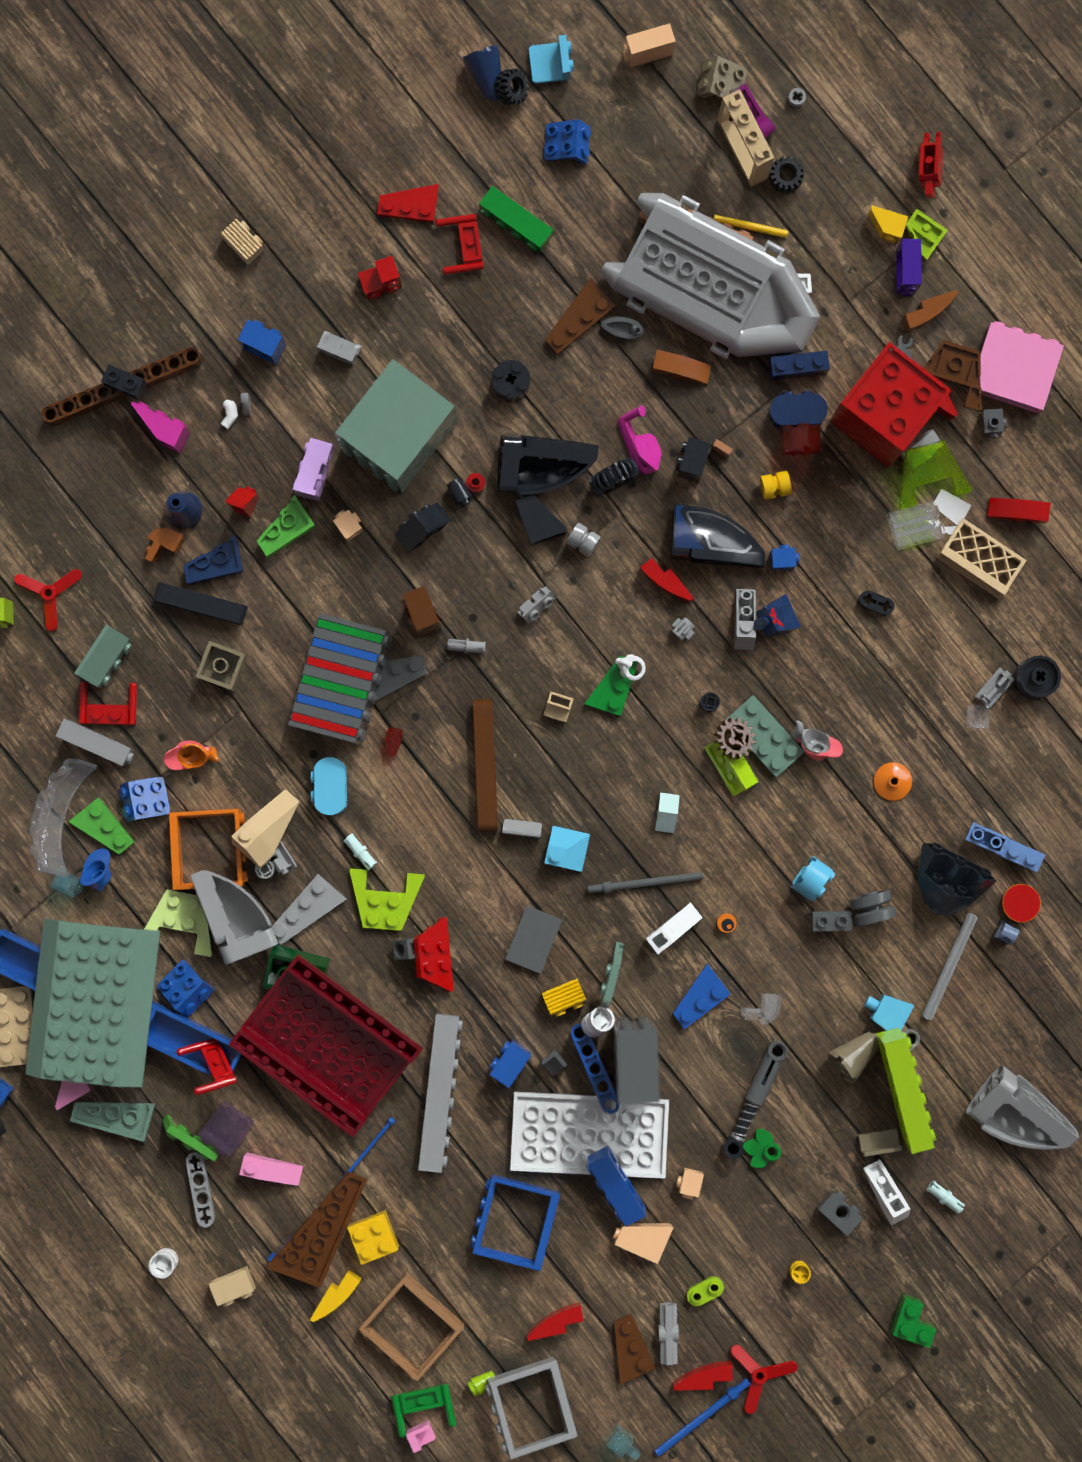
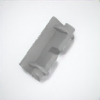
M546 586L544 588L541 587L531 596L535 600L534 603L528 599L519 607L518 614L524 618L527 624L536 620L539 614L545 608L550 607L556 599L552 591Z
M999 668L975 697L990 709L1014 681L1011 677L1012 674L1007 670L1004 671Z
M280 840L274 854L276 859L272 863L278 873L284 875L297 865Z

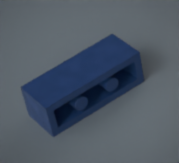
M828 350L770 357L768 362L771 381L824 375L830 370Z

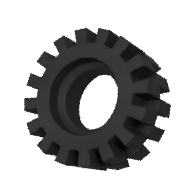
M519 69L501 71L497 75L499 80H495V84H497L495 90H498L496 96H500L498 100L503 102L504 105L521 104L526 100L525 97L529 95L526 92L529 91V87H527L529 81L525 80L527 78L526 74L523 75V71H519ZM511 81H512L513 87H514L513 93H512L511 87H510Z
M782 156L780 160L777 159L772 165L769 181L771 180L770 184L775 186L774 189L776 191L779 189L781 190L780 193L786 191V194H789L790 191L794 192L800 187L805 172H803L804 167L801 166V162L796 161L797 158L793 157V159H790V156L786 158ZM788 168L792 170L794 178L791 181H783L779 175L782 169Z

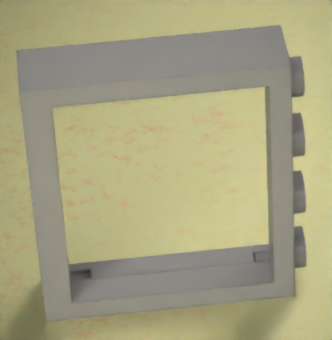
M550 1357L486 1379L488 1385H485L486 1392L493 1401V1404L490 1405L493 1416H497L498 1420L496 1429L498 1435H502L504 1441L501 1443L504 1455L507 1454L510 1459L578 1437L555 1358ZM548 1369L565 1432L514 1449L497 1386Z

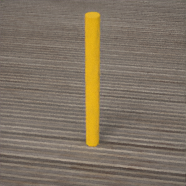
M714 215V220L720 224L726 223L734 227L787 238L788 235L787 230Z

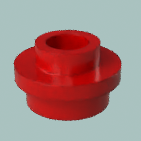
M473 473L468 476L466 485L470 491L480 492L485 487V479L481 474ZM474 479L479 480V484L476 486L472 484Z

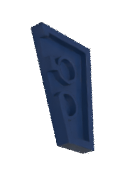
M236 535L230 537V540L215 546V549L208 553L202 554L183 565L188 586L244 573Z

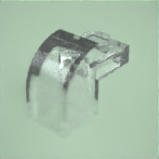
M760 993L759 1008L740 1007V1015L744 1016L745 1020H756V1017H759L760 1025L773 1022L780 1013L781 994Z

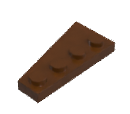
M592 278L589 279L545 339V342L556 355H559L615 308L613 302Z

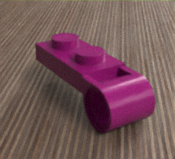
M742 84L733 92L741 90L766 139L776 131L775 126L768 117H765L747 85Z

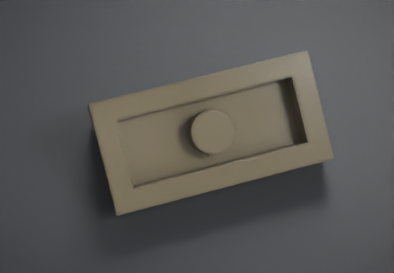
M896 1128L858 1134L860 1151L864 1157L902 1151Z

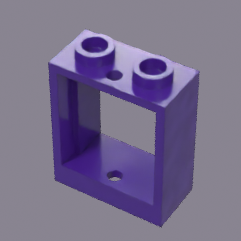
M902 239L896 248L897 294H902L903 297L913 296L922 285L921 239Z

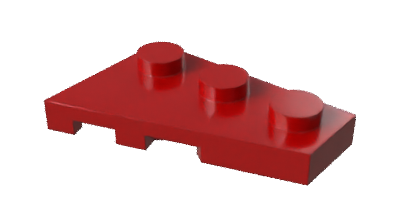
M439 184L380 195L378 216L434 223Z

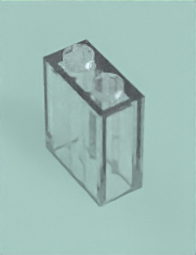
M934 501L894 511L886 516L896 552L940 541L944 538L945 529L943 524L939 522L938 516H940L938 506L934 505Z

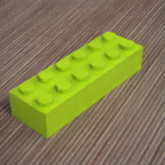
M899 1028L876 1033L905 1145L912 1154L935 1148L933 1141H936L933 1129H930L929 1126L931 1122L930 1114L924 1107V1104H927L925 1095L921 1093L919 1086H922L919 1074H916L914 1069L917 1067L915 1057L910 1052V1049H912L910 1038H907L906 1033H902Z

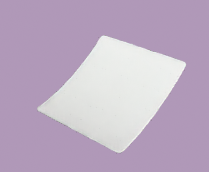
M941 489L932 506L958 525L961 519L965 518L971 504ZM924 519L925 522L946 532L949 535H952V533L957 527H945L935 522H932L928 519Z

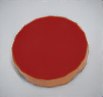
M1016 884L1009 887L1003 894L1001 906L1003 912L1011 920L1027 922L1037 916L1041 900L1039 894L1031 886Z

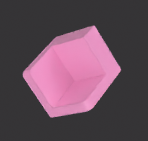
M429 1420L408 1429L406 1432L407 1439L414 1453L420 1451L422 1445L436 1438Z

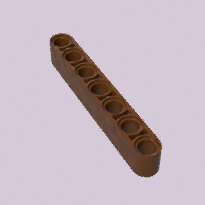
M492 699L473 700L478 831H498Z

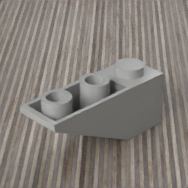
M736 589L734 649L754 650L756 629L754 627V620H756V590Z

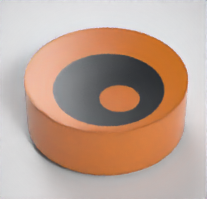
M724 913L717 919V927L722 932H732L736 927V919L731 914Z

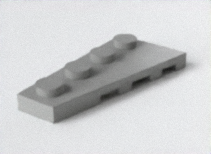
M317 874L273 924L272 928L277 941L281 945L343 903L347 898L322 876Z

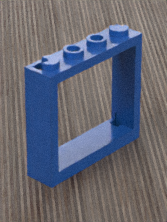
M492 1174L491 1179L487 1178L485 1190L488 1191L487 1197L482 1198L480 1209L483 1210L482 1217H477L475 1225L478 1233L477 1236L472 1237L470 1247H473V1254L541 1271L560 1192ZM496 1183L550 1197L535 1260L480 1246Z

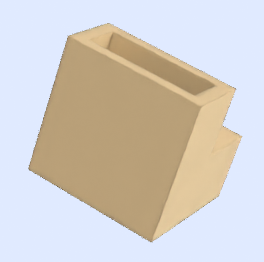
M550 692L543 716L566 723L573 698Z

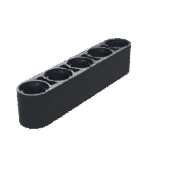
M158 582L153 601L239 625H243L248 606L161 582Z

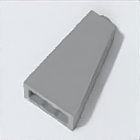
M63 719L56 734V737L126 767L134 758V749L71 720Z

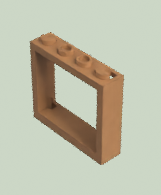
M406 1272L361 1323L359 1330L366 1340L370 1339L375 1343L374 1346L380 1353L383 1354L385 1352L390 1357L389 1360L396 1367H402L407 1377L409 1376L411 1379L414 1378L418 1381L463 1330L464 1323ZM404 1285L453 1328L419 1368H416L369 1325Z

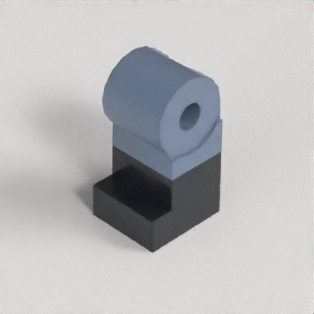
M999 920L991 937L1006 945H1013L1019 930L1013 925Z

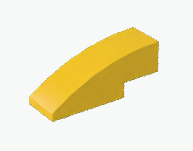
M348 1270L339 1286L331 1283L310 1320L314 1322L340 1306L354 1291L362 1277Z

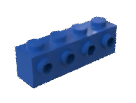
M609 1146L588 1155L587 1170L590 1175L594 1174L597 1179L596 1184L598 1188L605 1192L607 1203L610 1206L613 1205L617 1219L619 1221L622 1220L624 1225L628 1226L646 1217L645 1205Z

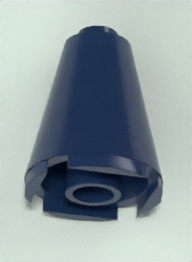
M494 45L486 47L481 51H474L463 57L465 66L485 99H490V102L497 101L500 96H496L498 90H495V87H497L495 80H499L497 75L501 72L500 53L498 46Z
M189 491L175 492L168 497L164 506V513L168 522L180 529H187L196 525L203 512L202 503L199 498Z

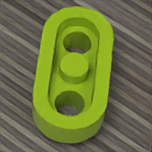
M711 1276L691 1286L687 1291L689 1303L693 1306H701L720 1296L724 1290L722 1280L716 1276ZM713 1284L718 1286L715 1291L711 1290ZM699 1293L700 1298L694 1299V1294Z

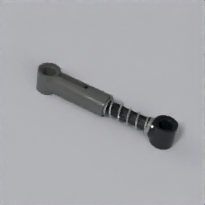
M773 1040L767 1045L765 1055L745 1096L747 1103H745L744 1110L741 1111L742 1115L738 1118L739 1121L735 1125L734 1132H731V1135L723 1142V1151L731 1159H736L742 1155L744 1136H747L746 1132L750 1129L749 1125L753 1122V1116L757 1114V1108L760 1105L763 1106L780 1066L787 1056V1047L781 1041ZM779 1045L782 1048V1052L780 1055L775 1056L772 1053V1049ZM772 1059H773V1062H772V1064H771V1067H770V1069H769V1071H768L766 1077H764L765 1074H766V1072H767V1070H768V1068H769V1065H770V1063H771V1061H772ZM731 1143L738 1145V1149L734 1153L728 1151V1146Z

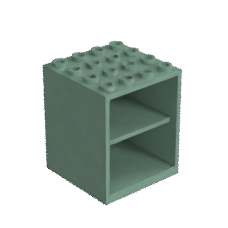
M392 359L335 434L341 446L340 448L343 449L342 451L350 458L352 456L356 457L357 463L365 469L369 467L377 479L380 481L382 479L386 480L389 488L395 492L399 490L403 493L458 420L453 404Z

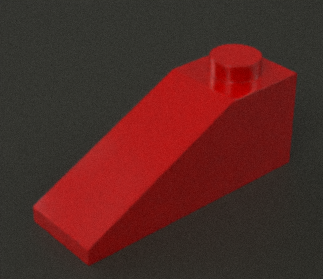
M247 486L244 489L238 487L226 499V504L234 512L251 518L259 496L255 493V489Z

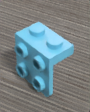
M560 35L558 43L529 47L533 83L570 80V73L574 71L573 60H569L568 53H572L571 42H567L566 35Z

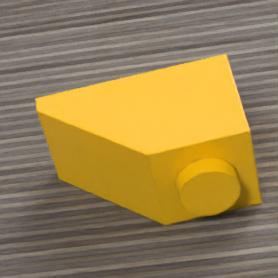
M872 205L868 215L880 237L884 238L888 243H899L902 239L908 216Z

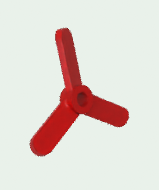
M73 569L51 585H45L23 574L15 575L14 582L16 585L42 596L44 599L46 629L48 631H55L58 627L56 598L59 593L80 580L82 573L79 569ZM51 590L52 595L47 596V591Z
M734 1345L730 1349L731 1355L752 1376L745 1403V1411L749 1414L757 1410L763 1384L767 1379L791 1374L798 1369L795 1361L763 1368L741 1346ZM761 1372L763 1373V1376L761 1378H757V1373Z

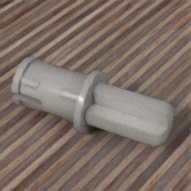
M448 639L447 649L463 651L465 654L467 652L484 654L486 642L468 641L469 639Z

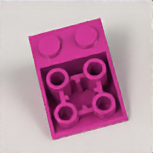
M140 401L138 404L132 402L131 405L163 446L181 454L190 435L184 422L176 418L170 420L167 414L159 410L153 412L148 405Z

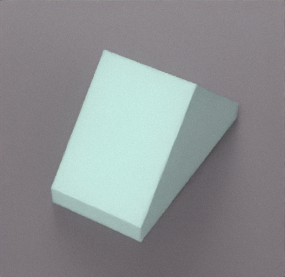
M660 793L655 831L674 833L678 816L679 795Z

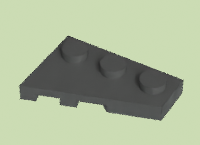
M424 655L387 661L385 668H381L379 672L382 675L380 686H376L375 694H377L376 701L426 675Z

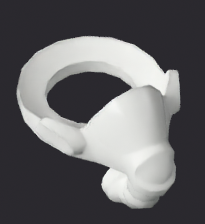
M630 654L625 658H617L615 660L623 678L635 681L639 680L645 673V663L640 657ZM633 661H637L641 665V671L637 676H632L628 670L632 666Z

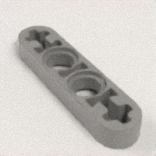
M193 1151L186 1158V1166L196 1219L200 1226L209 1227L215 1221V1211L205 1159L198 1154V1151ZM193 1155H195L196 1158H200V1161L197 1163L198 1169L202 1167V1170H197L192 1173V1170H194L196 1167L195 1163H191L190 1160L193 1158ZM197 1174L204 1177V1183L201 1185H197L194 1182V1176ZM201 1193L206 1194L208 1197V1201L205 1204H201L197 1200V1196ZM210 1207V1209H206L207 1216H211L208 1223L201 1219L204 1216V1210L199 1211V1208Z

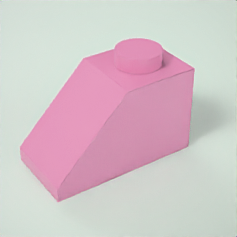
M62 1081L55 1105L56 1110L61 1109L95 1088L92 1084Z

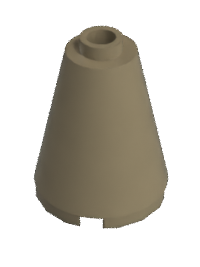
M867 1032L827 1053L829 1055L827 1058L838 1074H844L846 1077L843 1079L848 1083L853 1084L879 1050L876 1033Z

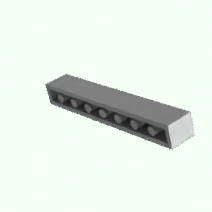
M437 1013L435 1017L418 1169L420 1171L442 1173L443 1168L447 1167L448 1156H444L445 1148H449L450 1137H446L447 1129H451L452 1117L448 1116L449 1109L453 1110L454 1098H451V1090H455L456 1087L453 1071L458 1069V1059H455L456 1051L459 1052L461 1040H457L458 1032H462L463 1021L459 1020L460 1016Z

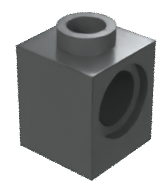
M414 938L392 941L394 960L415 958Z

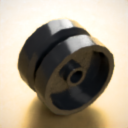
M1042 655L1033 656L1022 661L1015 669L1013 676L1014 685L1018 692L1026 698H1044L1054 693L1059 687L1061 671L1057 663L1050 657Z

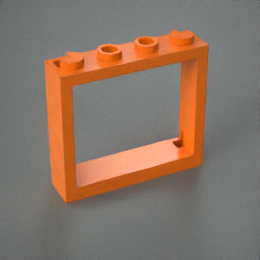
M241 809L169 813L173 890L195 889L193 883L183 884L180 818L234 815L236 832L245 823V815L241 813ZM236 848L238 880L233 882L239 886H245V882L248 881L247 870H244V863L247 862V857Z

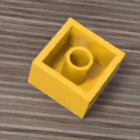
M386 1210L353 1222L348 1226V1231L361 1265L399 1249V1244Z

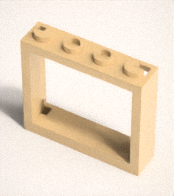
M737 90L722 98L717 121L750 187L768 179L774 156L741 90ZM768 152L770 157L764 159L763 153Z

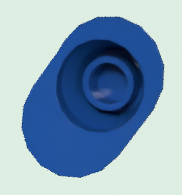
M104 848L98 849L88 856L80 877L81 885L89 886L99 892L103 891L104 886L110 881L112 876L108 867L110 862L108 850Z

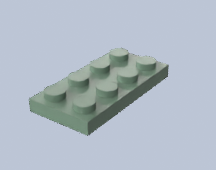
M754 695L726 719L728 721L731 717L734 720L741 718V723L748 721L746 726L753 727L750 732L756 734L752 737V740L756 741V743L750 745L753 747L752 752L775 778L804 753L803 749Z

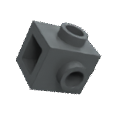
M1003 409L983 410L980 413L981 436L994 439L1004 432L1007 422L1006 418H1003Z

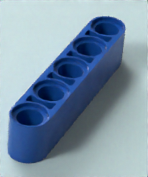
M576 1024L571 1029V1039L602 1110L606 1114H614L620 1105L592 1038L586 1033L580 1039L574 1036L576 1029H582V1024ZM589 1046L593 1051L592 1055L584 1056L581 1051L582 1048ZM592 1064H597L600 1067L598 1074L590 1072L589 1067ZM605 1082L608 1085V1090L603 1093L598 1091V1083ZM608 1100H613L616 1104V1108L612 1111L607 1110L605 1107V1102Z

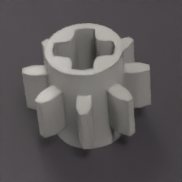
M686 617L682 620L678 618L672 624L674 627L672 633L681 641L684 638L689 640L695 633L692 631L695 626Z

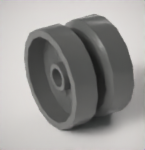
M890 889L872 891L849 899L851 910L864 909L863 912L853 916L855 926L868 925L897 916L895 906H882V904L892 900Z

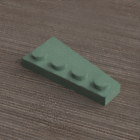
M75 1102L70 1121L145 1142L156 1103Z

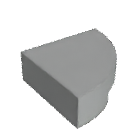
M241 393L242 413L244 416H251L250 395L248 393Z

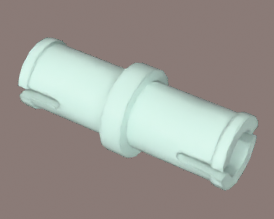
M353 833L343 841L352 850L353 856L358 858L367 870H370L377 864L366 851V846H362Z
M933 1180L928 1185L927 1191L938 1198L942 1205H947L956 1214H959L963 1210L962 1207H965V1204L955 1198L951 1191H946L936 1181Z

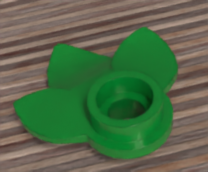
M756 1129V1139H750L743 1145L744 1150L753 1156L750 1162L752 1167H765L769 1161H776L781 1155L780 1146L773 1141L772 1134L764 1129ZM769 1148L775 1150L773 1155L768 1154Z

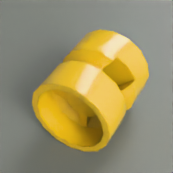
M787 471L777 472L775 476L771 474L760 476L764 500L774 499L777 495L783 497L792 494L791 482Z

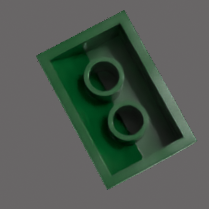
M275 945L269 955L262 988L270 989L297 954L326 975L330 958Z

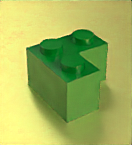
M901 1293L889 1331L893 1336L931 1348L936 1328L930 1323L919 1320L924 1304L920 1299Z

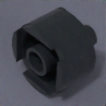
M507 360L495 367L492 374V386L495 394L506 402L512 403L522 400L530 388L528 369L520 361ZM512 378V380H514V384H510V382H508V379Z

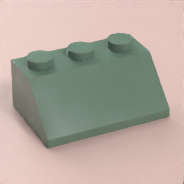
M105 625L75 671V674L96 687L102 688L107 686L111 680V673L113 670L116 671L122 663L120 659L132 648L131 642L133 640L114 628Z

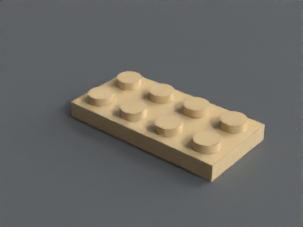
M27 986L0 989V1067L27 1064L34 1007L32 989Z

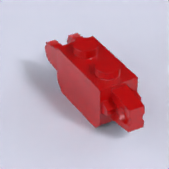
M929 132L924 133V143L920 145L919 180L921 187L925 188L927 199L935 198V187L942 186L943 147L941 132H936L935 143H930L931 136Z

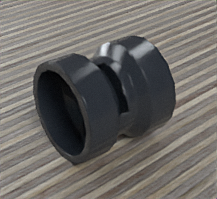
M713 692L704 694L700 699V706L705 712H713L720 705L719 696Z

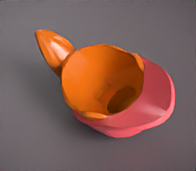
M191 740L179 742L175 748L169 750L163 757L165 765L173 770L198 768L203 766L208 759L212 762L219 761L217 750L214 747H204L200 743Z

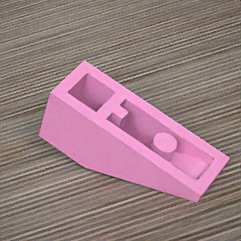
M247 1152L244 1155L239 1175L298 1186L303 1166Z

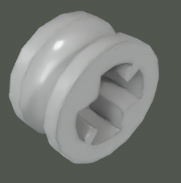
M800 88L793 89L788 96L789 103L794 107L801 106L806 99L805 92ZM793 94L801 95V101H794L792 99L794 97Z

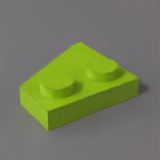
M916 209L905 226L912 239H921V256L924 261H927L948 231L918 209Z

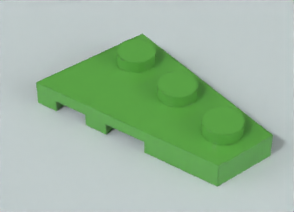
M99 797L68 821L118 854H122L135 843L133 838Z
M168 1114L165 1115L162 1121L167 1136L173 1140H181L186 1148L197 1150L198 1154L206 1160L209 1158L213 1161L216 1160L219 1155L216 1148L198 1135L192 1137L190 1135L191 1132L182 1124L175 1125L171 1120L172 1117Z

